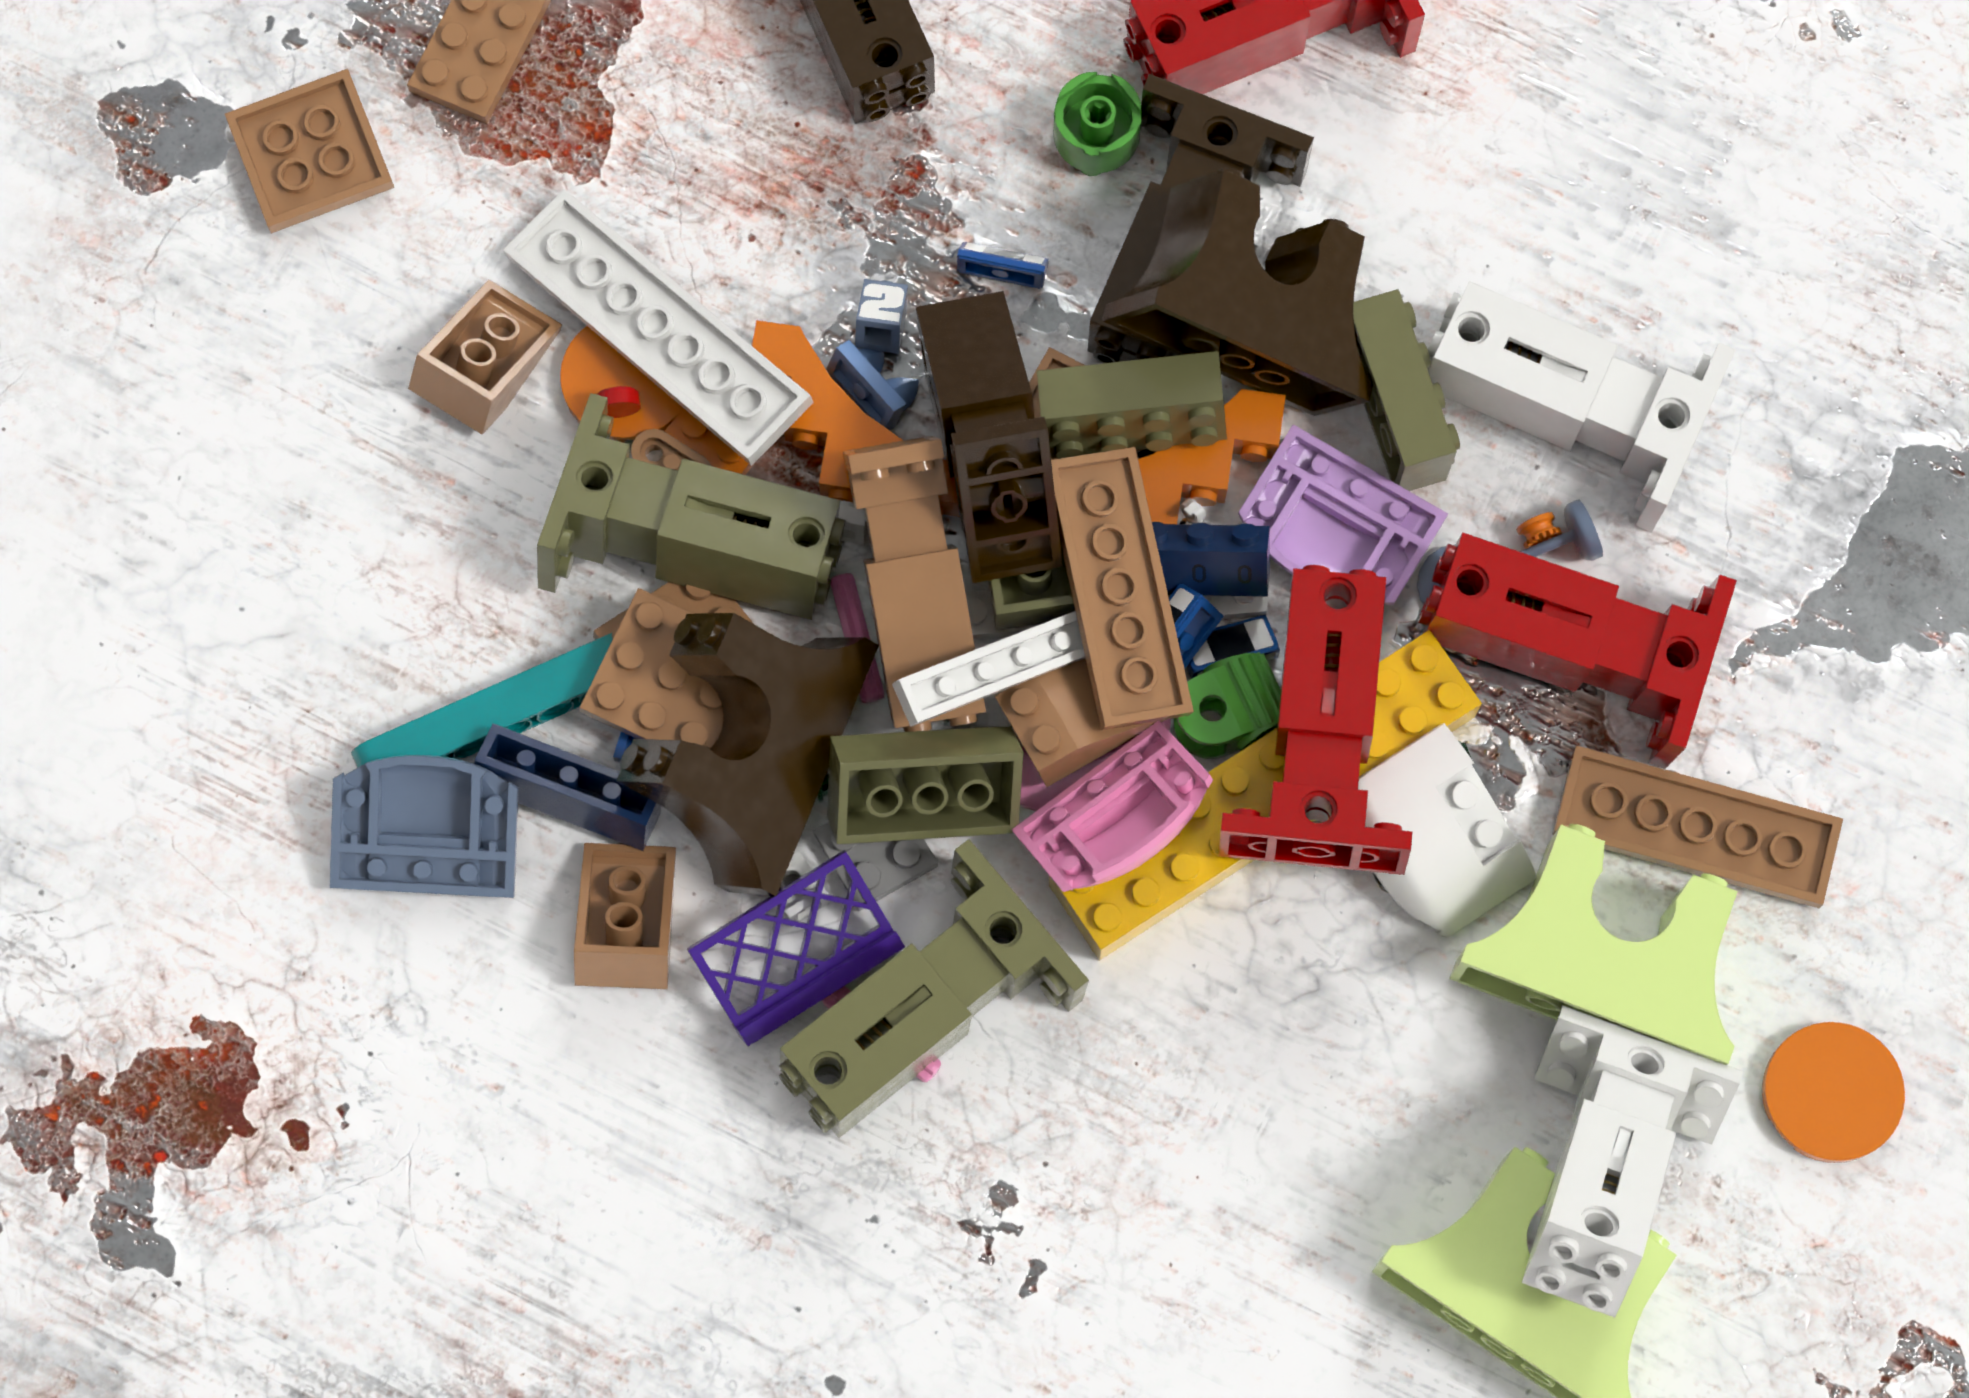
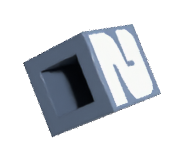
M864 279L856 317V348H867L899 354L907 314V284L893 283L886 280Z

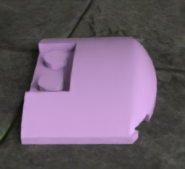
M1293 424L1241 507L1238 515L1242 523L1246 522L1255 526H1270V558L1291 575H1293V568L1303 569L1306 565H1321L1329 568L1330 572L1349 573V571L1355 569L1370 570L1375 572L1377 576L1387 577L1384 605H1394L1447 518L1448 513Z

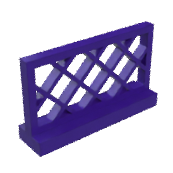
M843 850L779 890L776 897L770 896L688 947L687 951L727 1014L740 1039L749 1047L905 948V945L897 932L891 927L849 855ZM842 865L851 879L846 898L822 893L826 875ZM817 881L815 891L804 889ZM856 889L864 902L853 900ZM797 893L813 897L807 923L783 918L787 899ZM820 899L844 904L838 930L814 925ZM778 905L775 916L765 914ZM852 906L870 910L878 924L863 935L846 932ZM757 918L774 922L768 947L743 942L747 924ZM781 924L805 929L799 954L775 949ZM738 931L736 940L726 938ZM812 931L836 936L833 953L823 960L807 956ZM844 938L853 939V941L842 947ZM717 943L734 947L728 972L709 968L701 953ZM741 949L766 954L760 979L735 974ZM773 955L797 961L793 979L785 984L767 981ZM805 963L814 964V966L803 972ZM716 977L726 978L724 990ZM734 980L758 986L754 1003L739 1013L736 1012L729 1000ZM765 987L775 989L774 991L763 997Z

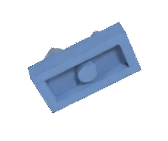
M850 340L836 347L826 368L828 374L864 413L888 430H892L902 412L915 399L919 380L906 377L885 380L880 374L884 364L883 351L856 348Z

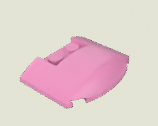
M1157 721L1014 827L1012 831L1062 892L1095 886L1132 871L1166 847L1190 821L1213 779L1160 721Z

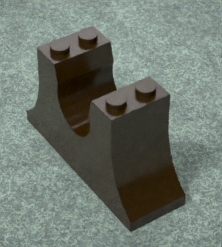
M1220 168L1216 172L1199 178H1192L1186 183L1172 187L1159 242L1147 270L1127 294L1105 305L1102 321L1177 355L1218 351L1221 375L1257 391L1286 395V404L1313 416L1370 402L1373 384L1369 380L1359 357L1353 320L1354 292L1365 236L1349 229V225L1346 222L1338 219H1325L1322 223L1307 228H1298L1295 232L1275 239L1265 260L1264 270L1257 258L1254 247V231L1260 217V185L1245 179L1243 173L1238 170Z
M735 613L686 614L685 619L679 623L675 630V643L669 656L690 676H696L705 680L717 692L723 707V726L719 738L711 749L708 746L681 740L633 739L632 744L622 755L620 761L621 770L616 781L667 809L692 832L709 861L714 885L727 892L776 897L829 769L830 736L843 735L879 645L866 637L815 638L809 643L799 646L768 633Z

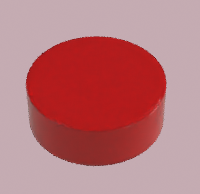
M610 387L596 394L608 398V416L614 418L626 417L637 413L641 409L639 392L632 387Z

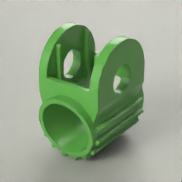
M1264 653L1235 655L1207 666L1202 674L1187 682L1194 712L1189 716L1174 718V731L1178 741L1189 753L1204 759H1217L1238 750L1242 751L1276 729L1278 726L1281 689ZM1214 711L1222 719L1208 721L1201 716V713Z

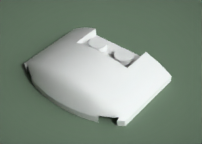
M1441 723L1359 777L1358 789L1368 790L1365 827L1374 828L1376 823L1387 822L1402 826L1403 831H1413L1411 852L1405 875L1374 872L1385 890L1406 913L1415 920H1420L1437 929L1438 931L1435 933L1448 938L1535 881L1537 876L1522 842L1518 841L1473 768L1472 764L1474 762L1445 723Z

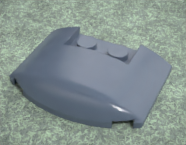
M404 755L382 758L367 762L344 775V772L333 778L330 888L514 898L519 787L510 781L507 783L495 773L479 765L463 760L432 755Z

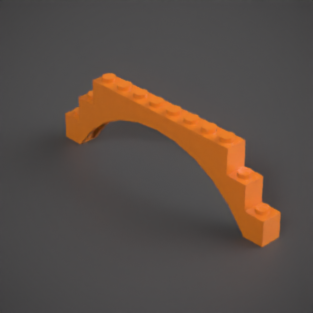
M756 320L752 347L810 394L814 402L784 432L785 441L792 442L793 446L805 450H815L818 446H824L825 450L819 479L820 495L853 503L843 451L904 440L864 413L830 377L800 326ZM1241 389L1224 405L1227 440H1219L1209 446H1195L1192 443L1173 445L1167 450L1157 451L1154 454L1139 458L1138 462L1151 521L1163 524H1177L1181 497L1192 498L1201 506H1214L1216 502L1225 504L1232 454H1239L1242 459L1250 462H1265L1267 459H1272L1279 448L1286 395ZM942 459L948 493L938 495L941 515L960 517L954 477L950 478L947 462L945 459Z

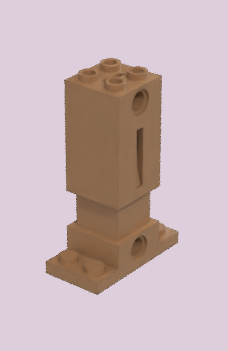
M927 436L843 451L853 505L856 509L864 508L873 558L864 559L863 562L892 723L895 728L902 727L904 732L931 730V722L945 719L950 722V726L976 722V714L986 712L984 698L910 727L892 686L894 682L901 678L975 650L958 548L953 544L947 545L938 497V495L948 493L942 458H944L942 441L934 436Z

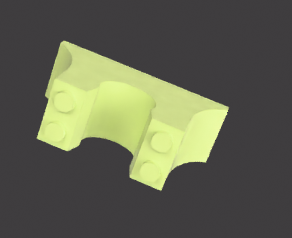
M1569 824L1568 827L1560 825L1546 847L1536 875L1537 877L1523 908L1499 931L1480 941L1467 944L1456 960L1449 979L1557 1020L1562 1006H1566L1728 1065L1735 1046L1727 1036L1719 1017L1715 996V969L1720 942L1738 891L1728 888L1727 881L1718 876L1703 873L1699 877L1693 874L1661 916L1659 932L1656 937L1640 942L1619 939L1602 927L1595 916L1592 906L1593 887L1603 871L1605 841L1596 838V833L1579 824Z
M1514 1147L1500 1162L1478 1198L1462 1218L1449 1228L1426 1240L1407 1245H1392L1372 1271L1382 1280L1556 1398H1631L1628 1382V1360L1633 1334L1645 1305L1677 1255L1667 1249L1670 1243L1663 1236L1650 1229L1642 1260L1615 1318L1522 1283L1530 1257L1527 1246L1528 1227L1534 1214L1545 1205L1555 1173L1546 1168L1549 1162L1536 1151L1527 1147L1521 1151Z

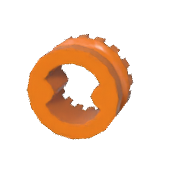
M1552 512L1537 515L1517 527L1518 535L1525 536L1526 538L1523 544L1525 549L1562 534L1560 527H1554L1553 525L1555 516Z

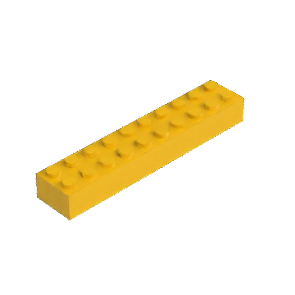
M1430 630L1379 662L1373 738L1367 764L1360 763L1359 777L1441 723H1445L1451 732L1455 731L1475 718L1482 704ZM1277 728L1208 772L1213 781L1209 788H1207L1198 809L1190 821L1166 847L1139 867L1108 882L1062 892L1049 876L1050 889L1099 961L1254 861L1218 856L1222 813H1232L1234 809L1246 808L1260 812L1262 817H1269L1273 781L1282 782L1285 757L1275 755Z

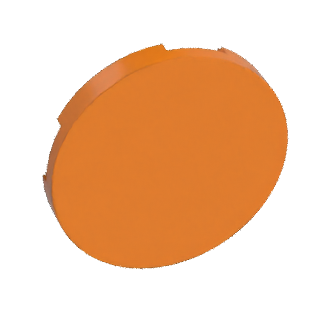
M588 326L584 327L569 344L561 364L560 382L567 406L579 424L590 393L597 394L601 390L610 387L628 386L636 389L639 392L641 409L633 415L614 418L609 439L625 443L626 440H634L641 432L649 429L665 431L683 408Z
M1823 1022L1796 1031L1780 1044L1766 1066L1762 1083V1097L1769 1121H1772L1779 1134L1794 1147L1795 1151L1817 1161L1842 1163L1854 1161L1872 1153L1891 1137L1900 1122L1904 1110L1905 1087L1902 1073L1894 1056L1875 1036L1850 1024Z

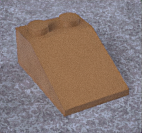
M488 279L417 354L408 389L483 435L509 406L561 331L562 324Z
M1086 658L1010 687L995 696L1046 787L1135 738L1155 723L1149 722L1101 731Z
M584 843L574 944L575 986L668 990L676 847L645 846L644 851L624 844Z

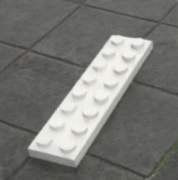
M565 189L503 249L509 260L751 466L814 403L810 394Z

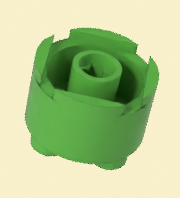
M1086 72L1067 82L1060 90L1054 109L1053 138L1061 157L1071 166L1081 170L1083 174L1088 176H1097L1101 173L1113 171L1128 162L1134 155L1140 140L1142 111L1141 101L1137 92L1125 79L1113 74L1110 77L1097 75V72Z

